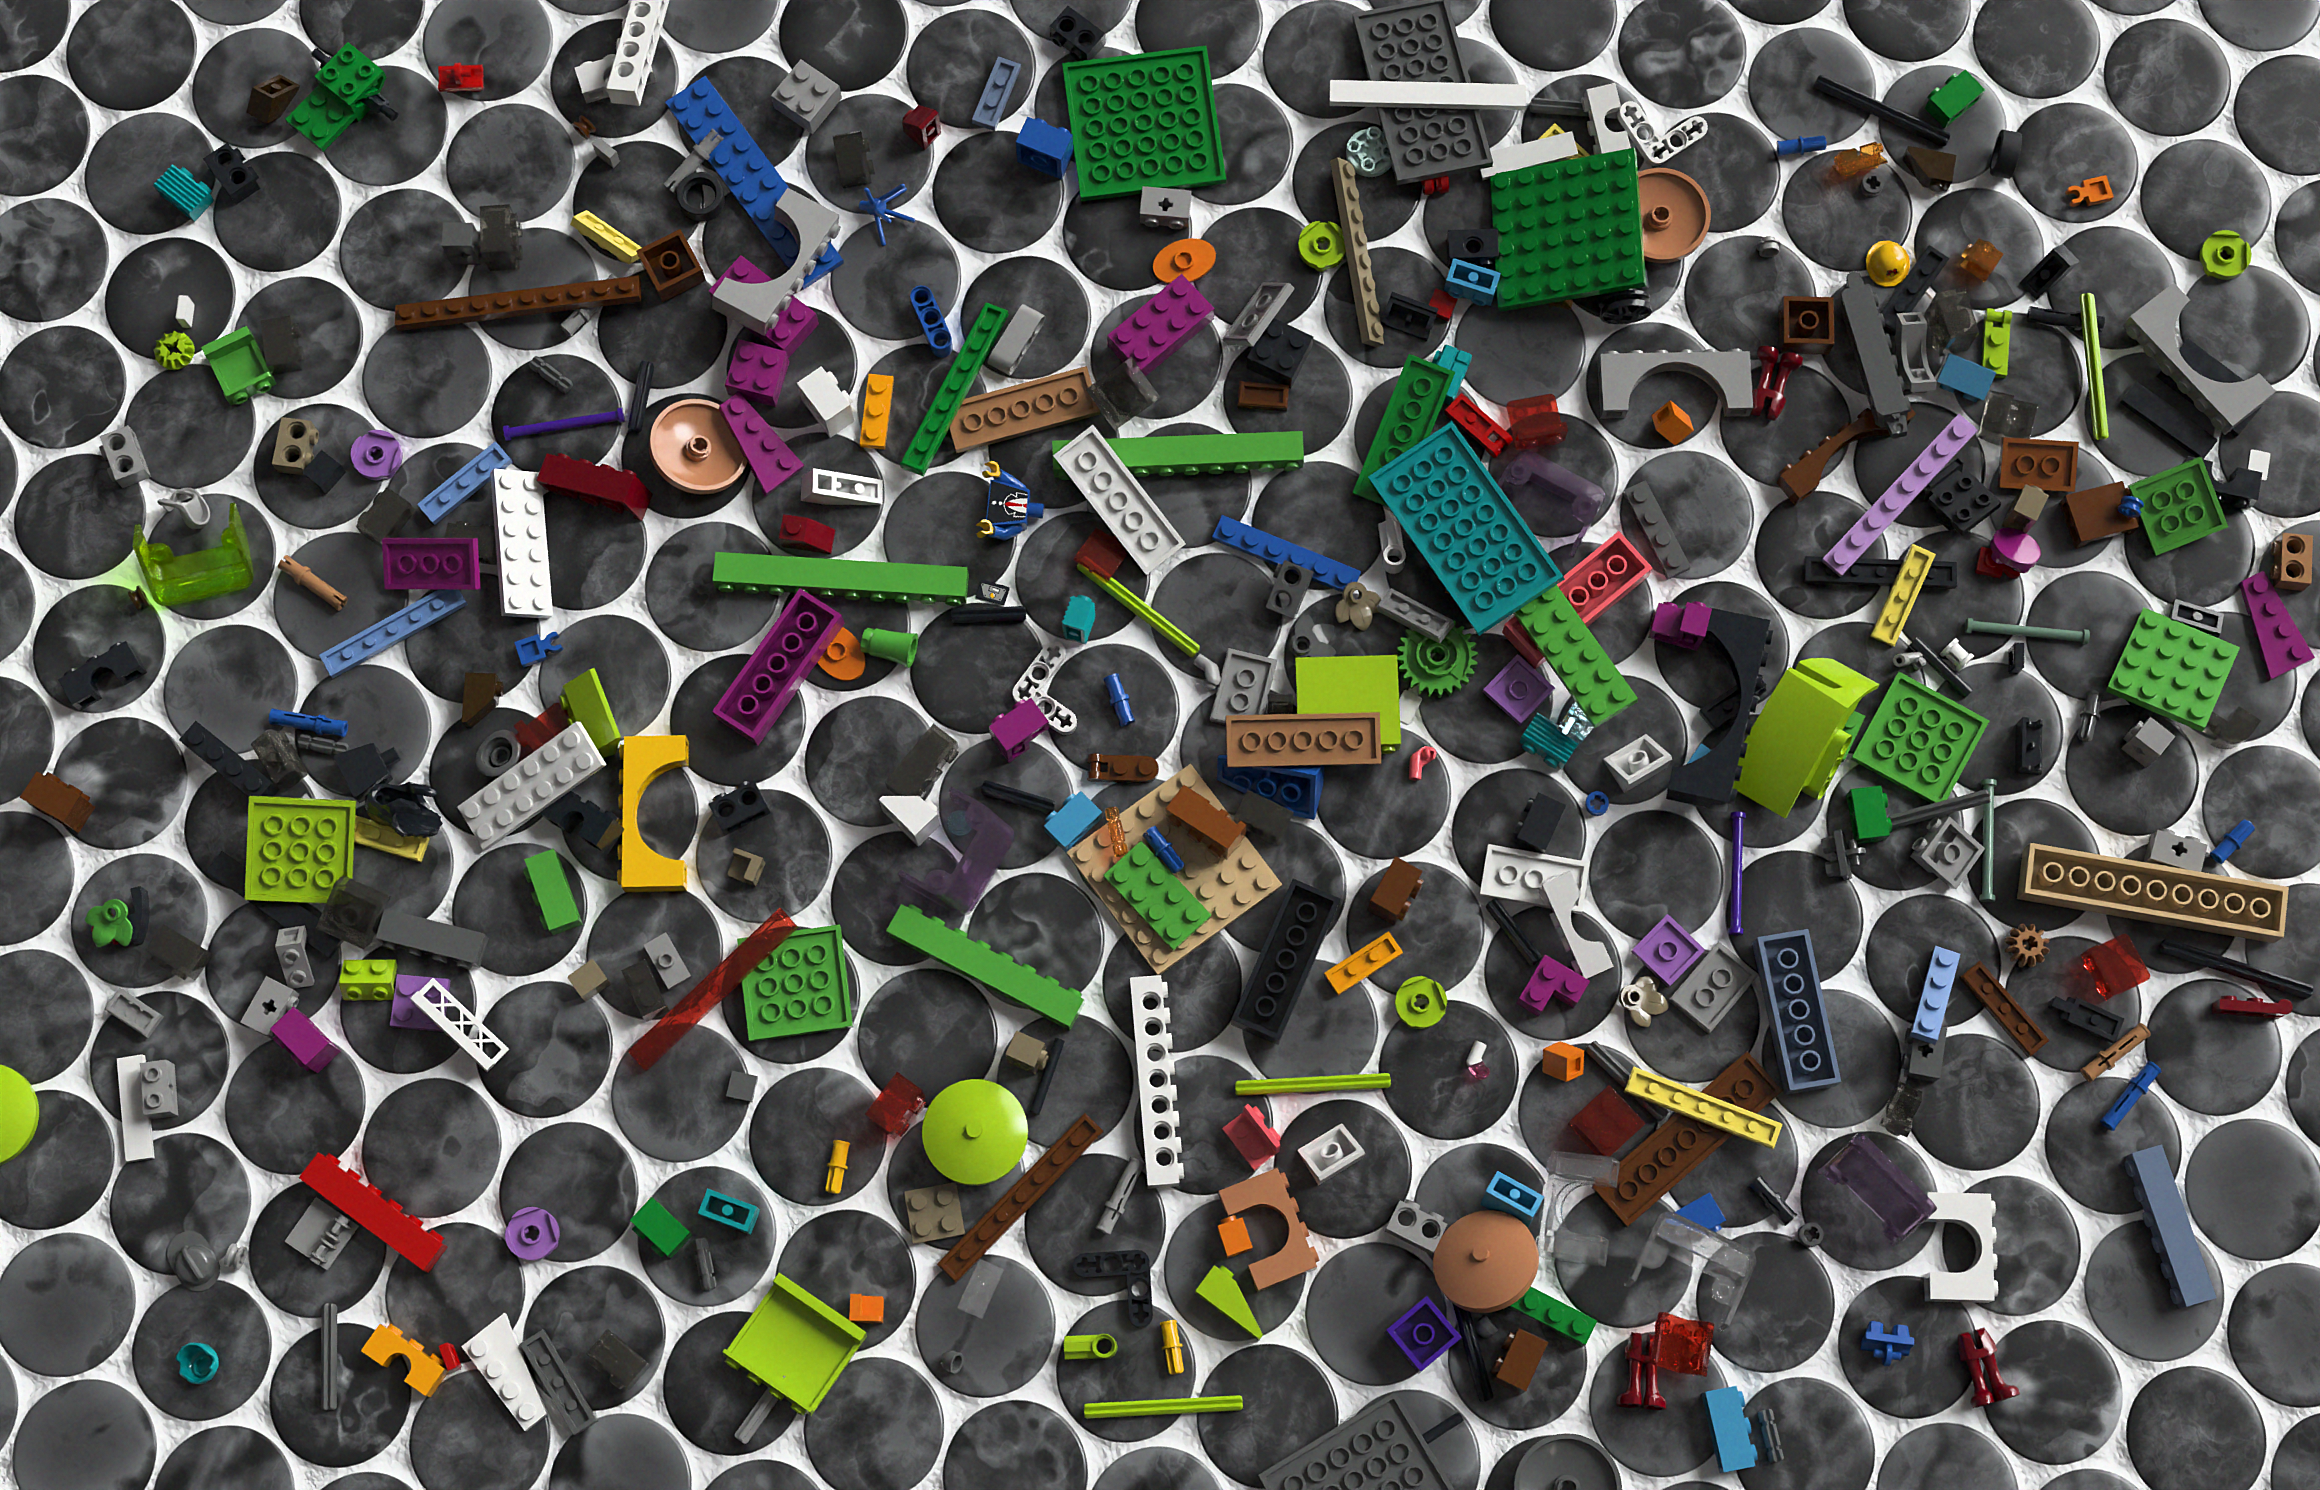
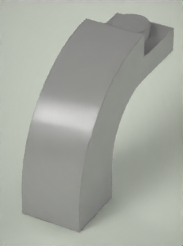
M1922 312L1899 313L1896 316V356L1899 375L1902 376L1904 382V390L1910 389L1911 392L1920 394L1927 391H1935L1937 381L1929 368L1926 354L1927 321Z

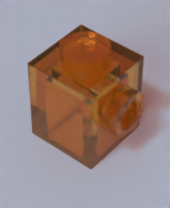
M1978 238L1974 246L1969 243L1961 256L1965 259L1960 266L1985 282L2004 254L1997 250L1991 242Z

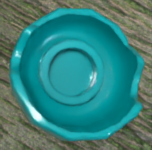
M193 1342L182 1346L175 1358L180 1364L179 1374L191 1384H204L210 1381L215 1376L219 1366L217 1353L210 1345Z

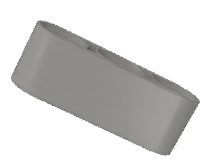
M1022 304L990 354L988 364L1010 376L1037 336L1046 316Z

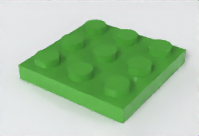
M2197 457L2127 485L2131 496L2144 502L2143 508L2139 509L2141 511L2139 517L2155 556L2228 528L2202 457Z

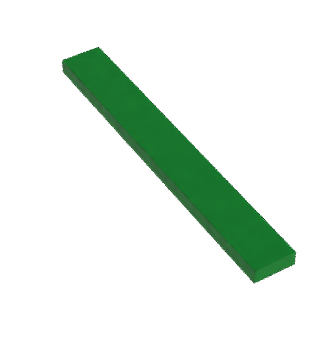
M985 303L900 463L902 469L924 477L1009 315L1008 310Z

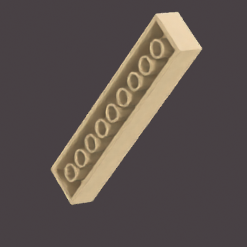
M2030 843L2023 849L2017 899L2275 943L2284 938L2289 887Z

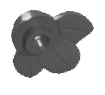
M1310 615L1300 618L1295 625V635L1290 640L1289 648L1291 653L1297 658L1335 656V649L1328 644L1332 639L1334 626L1330 624L1314 625ZM1299 643H1304L1307 648L1305 650L1298 649L1297 645Z

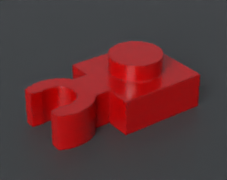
M1981 547L1979 549L1975 573L2000 578L2002 572L2013 579L2020 576V572L2012 570L2006 564L1994 562L1991 558L1993 552L1990 548Z

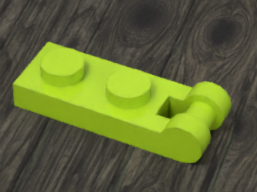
M1986 308L1983 325L1981 366L1995 371L1996 378H2006L2012 311L2003 310V312H1996L1995 309ZM1993 321L2001 322V328L1993 327Z

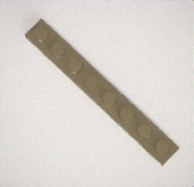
M1337 157L1331 160L1330 164L1362 343L1377 348L1384 345V331L1380 323L1379 304L1376 300L1375 282L1372 278L1370 267L1371 259L1368 256L1367 237L1364 233L1362 222L1363 214L1360 210L1359 192L1356 188L1354 177L1355 169L1349 161Z

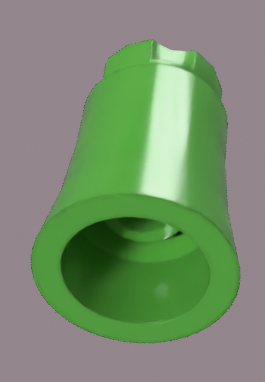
M867 628L862 635L860 650L861 652L870 653L871 656L884 658L910 668L917 651L918 635L917 633H901L878 628Z

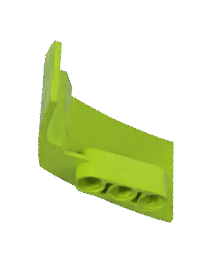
M1809 658L1798 662L1795 669L1788 668L1754 723L1750 736L1748 735L1744 741L1748 745L1745 758H1739L1738 762L1739 766H1743L1740 781L1734 780L1733 788L1783 818H1787L1801 791L1816 800H1820L1828 789L1852 741V735L1843 731L1849 716L1854 712L1859 701L1868 693L1876 690L1879 684L1830 658Z

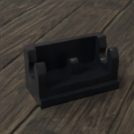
M1392 292L1385 308L1381 325L1427 341L1437 318L1438 308Z
M2022 717L2016 723L2015 773L2042 774V719L2036 722H2029V717Z

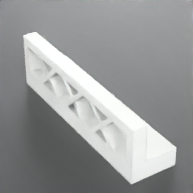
M434 978L410 998L416 1007L486 1072L509 1050ZM433 986L441 993V1004H432L424 997ZM444 996H445L451 1003H444ZM444 1007H456L460 1011V1021L451 1022L444 1016ZM463 1014H464L470 1021H463ZM463 1025L477 1026L479 1028V1039L470 1040L463 1033ZM482 1032H483L489 1039H482ZM494 1042L501 1051L491 1060L482 1051V1043ZM474 1043H479L480 1048H478Z

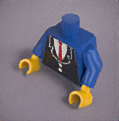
M990 461L985 463L986 466L990 467L991 473L983 471L982 476L984 478L993 477L994 480H990L986 520L976 524V526L982 527L984 531H979L976 534L979 538L988 535V537L1006 541L1027 530L1028 517L1043 519L1044 504L1030 503V490L1026 488V485L1011 474L999 469V465L996 462Z

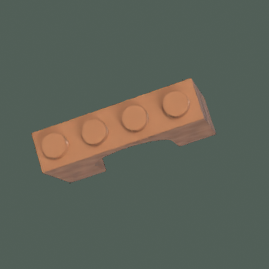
M1278 1168L1218 1191L1227 1217L1236 1216L1253 1208L1266 1207L1278 1212L1287 1224L1288 1240L1283 1249L1277 1254L1250 1264L1247 1267L1257 1293L1315 1270L1317 1268L1316 1262L1320 1261L1315 1247H1309L1306 1237L1310 1235L1304 1221L1299 1223L1296 1213L1300 1212L1294 1197L1289 1198L1286 1188L1290 1187L1284 1172L1279 1173Z

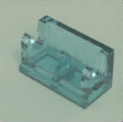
M1575 702L1557 730L1581 745L1593 726Z

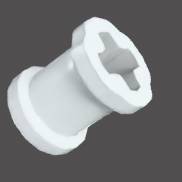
M1955 638L1943 649L1940 655L1942 657L1946 656L1956 666L1955 670L1959 672L1971 661L1974 655L1972 653L1968 654L1958 644L1959 640Z

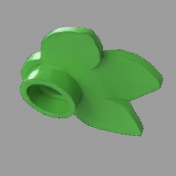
M118 899L108 900L103 906H95L86 915L85 922L94 926L92 938L97 947L105 946L113 939L123 946H128L131 941L133 927L127 919L128 908L125 903ZM112 908L116 911L115 917L111 913Z

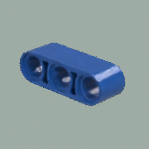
M916 286L910 294L915 316L932 353L940 358L947 357L953 350L950 331L931 290L926 286ZM921 297L928 299L927 302L922 304L917 303L916 300ZM931 318L938 320L933 325H928L925 323L928 319ZM938 340L947 341L944 346L935 345Z

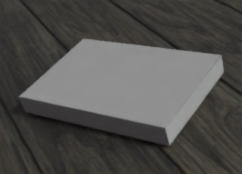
M1263 282L1222 340L1227 345L1254 346L1295 288L1290 283Z
M1228 648L1210 721L1225 725L1226 715H1264L1277 660Z
M1718 941L1668 1001L1709 1034L1759 974Z

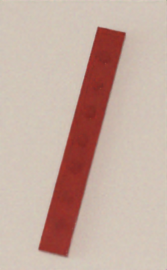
M779 908L628 1050L630 1055L645 1071L651 1068L796 931L799 926L782 908Z

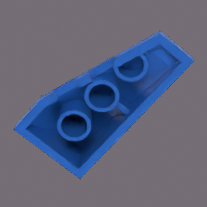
M1219 755L1217 780L1243 793L1249 792L1261 798V802L1267 805L1270 802L1282 808V812L1290 816L1314 820L1324 784V766L1227 768L1226 755Z

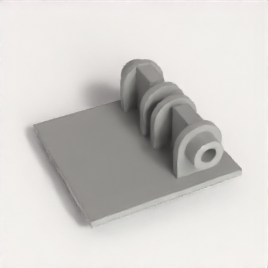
M316 1197L285 1242L310 1258L317 1265L329 1270L359 1226Z

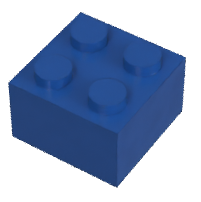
M1027 117L1016 140L1017 162L1062 180L1074 155L1073 134H1070L1065 128L1052 127L1040 118L1032 119Z

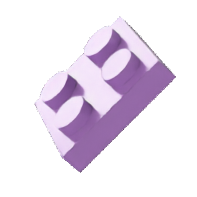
M1517 654L1483 689V693L1518 725H1521L1555 690V687Z
M1667 914L1631 952L1669 988L1705 949Z
M397 974L390 1020L391 1027L443 1032L410 1000L433 977ZM434 978L449 992L451 982L449 979ZM433 986L424 997L432 1004H441V993ZM444 996V1003H448V999ZM444 1007V1016H445V1017H446L447 1007Z

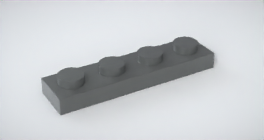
M1645 480L1623 490L1622 494L1666 579H1671L1690 570L1691 566L1647 481Z
M542 1329L520 1343L572 1434L576 1436L598 1422L545 1330Z

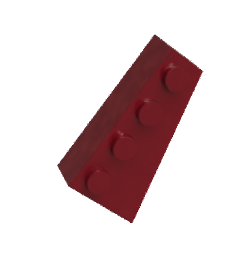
M547 453L536 479L547 491L575 500L580 496L581 500L597 507L602 503L604 506L612 509L613 512L621 515L625 510L630 512L634 519L643 521L653 495L637 478V474L630 470L623 469L621 472L606 464L596 466L586 459L580 458L576 461L562 453H557V455Z

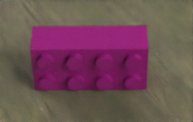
M740 255L711 287L709 294L712 300L713 294L725 277L749 284L764 283L773 279ZM793 295L791 296L792 300L788 309L780 312L775 328H769L765 336L744 326L769 347L787 351L788 358L819 325L817 314Z
M1181 274L1107 335V345L1141 381L1214 320L1215 308Z

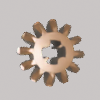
M2020 924L2018 930L2012 928L2009 931L2011 936L2006 937L2004 941L2010 945L2005 948V952H2012L2011 962L2019 959V967L2025 966L2027 962L2028 966L2032 968L2036 965V962L2042 963L2045 960L2043 955H2047L2050 950L2044 946L2049 943V939L2041 938L2044 930L2041 929L2035 932V924H2031L2028 929L2025 924ZM2025 941L2029 942L2028 946H2031V949L2026 950L2024 948L2026 947V945H2023L2022 943H2024Z

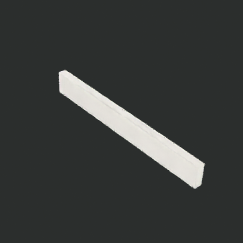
M1330 80V106L1525 110L1526 84Z

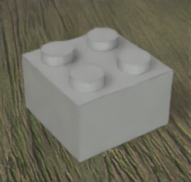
M800 59L772 93L771 98L776 110L813 134L842 99L838 84Z

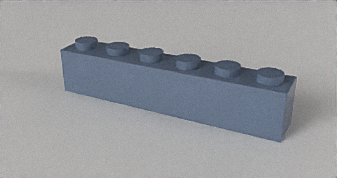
M2158 1145L2125 1156V1169L2127 1174L2133 1178L2135 1184L2133 1188L2134 1195L2143 1206V1220L2145 1225L2151 1229L2153 1235L2151 1239L2152 1245L2156 1253L2160 1254L2162 1260L2161 1271L2164 1277L2168 1278L2171 1285L2170 1296L2173 1303L2177 1304L2178 1308L2181 1309L2217 1298L2163 1146Z

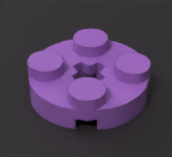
M384 430L368 431V434L358 437L351 448V460L355 469L363 477L370 480H388L392 478L402 463L403 453L401 445L392 434ZM381 450L383 456L378 460H374L371 453Z
M537 1207L523 1208L512 1216L508 1227H506L505 1240L511 1252L521 1259L529 1261L541 1260L550 1255L558 1246L560 1236L559 1225L556 1219L546 1210ZM530 1227H533L534 1230H539V1235L536 1236L537 1239L535 1241H532L531 1238L526 1239L525 1234L529 1233Z

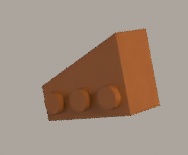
M1183 785L1165 808V815L1168 816L1166 818L1167 821L1176 828L1181 826L1187 830V835L1197 843L1202 841L1209 846L1208 851L1215 857L1221 858L1222 856L1227 860L1245 837L1247 824L1241 820L1236 824L1227 817L1228 812L1222 808L1220 811L1209 804V800Z

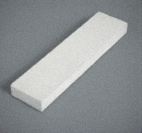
M1570 131L1492 151L1493 167L1480 169L1482 180L1490 179V176L1500 172L1578 157L1573 132Z
M143 1054L117 1058L125 1159L128 1163L154 1159L151 1119L143 1115L140 1063L146 1062L145 1055Z

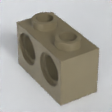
M281 417L272 465L277 472L305 476L303 470L314 459V454L312 453L313 446L318 443L319 432L312 421ZM298 432H304L301 438L294 439ZM300 455L296 462H289L292 456Z
M2026 484L2013 500L2002 526L2028 533L2038 520L2049 495L2045 494L2037 486Z
M1019 1031L1015 1032L1005 1054L1007 1063L1035 1075L1038 1069H1044L1049 1058L1044 1042Z

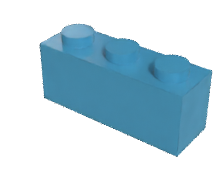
M1737 1386L1701 1393L1719 1473L1754 1467V1461L1758 1460L1755 1445H1750L1748 1434H1751V1425L1748 1417L1744 1418L1742 1407H1745V1400L1742 1391H1738Z

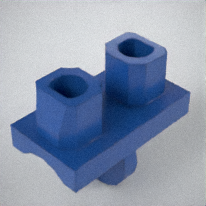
M1870 1321L1861 1341L1860 1350L1873 1351V1357L1882 1358L1883 1366L1889 1367L1891 1360H1901V1355L1909 1356L1910 1349L1914 1346V1338L1910 1337L1908 1326L1894 1325L1892 1335L1883 1334V1324L1881 1322Z

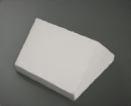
M1645 734L1603 760L1625 793L1666 769L1672 761V757Z
M1342 1123L1297 1150L1318 1185L1360 1161L1365 1155L1362 1147Z

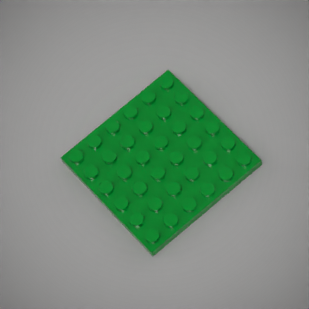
M1207 46L1062 63L1081 201L1142 194L1143 186L1185 189L1226 183Z
M1635 148L1500 172L1490 176L1493 229L1498 231L1499 258L1495 260L1496 272L1501 273L1497 284V299L1500 312L1646 287L1637 153Z

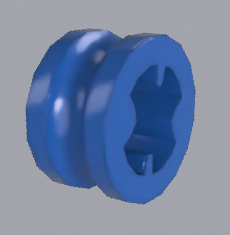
M2123 496L2121 498L2122 504L2118 507V511L2128 517H2139L2141 515L2139 509H2142L2144 506L2142 500L2133 496Z
M1595 791L1588 795L1585 806L1591 815L1601 816L1608 810L1609 800L1603 792ZM1595 798H1600V802H1604V805H1601L1599 810L1594 809V805L1592 807L1590 805V802H1594Z

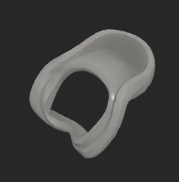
M181 488L175 491L170 499L163 498L162 500H157L158 504L167 511H172L174 507L179 508L185 524L191 529H201L209 521V507L195 489ZM181 494L192 497V500L188 502H177Z

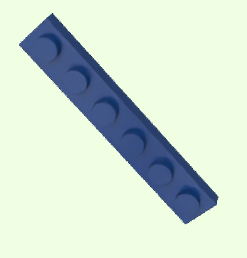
M1224 515L1221 516L1212 536V540L1275 566L1278 563L1283 565L1284 560L1311 570L1314 572L1312 581L1342 593L1348 583L1358 582L1361 575L1360 570ZM1294 569L1289 570L1290 572L1298 574V572Z

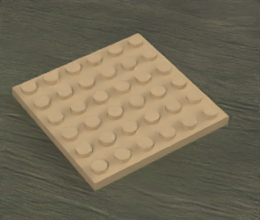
M1191 764L1067 851L1068 857L1156 975L1164 973L1282 887V883L1246 836L1226 860L1222 856L1217 858L1208 851L1209 846L1202 841L1200 843L1193 841L1187 835L1188 831L1183 827L1176 828L1167 821L1166 818L1168 816L1165 815V808L1183 785L1209 800V804L1220 811L1221 808L1225 810ZM1228 814L1227 817L1234 821L1232 817ZM1152 826H1156L1166 841L1173 844V850L1184 862V868L1178 873L1172 874L1212 915L1207 922L1174 952L1103 877L1111 867L1140 841L1155 855V850L1143 837V834ZM1157 857L1167 867L1163 860L1160 857Z

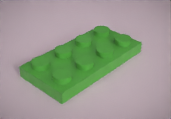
M1142 841L1103 875L1105 880L1173 952L1212 916Z

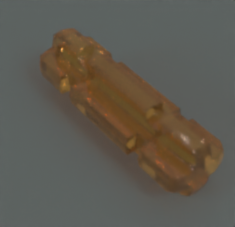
M1109 807L1105 809L1106 820L1109 821L1107 825L1111 842L1114 844V856L1122 857L1128 853L1126 843H1124L1125 836L1121 820H1119L1118 807Z

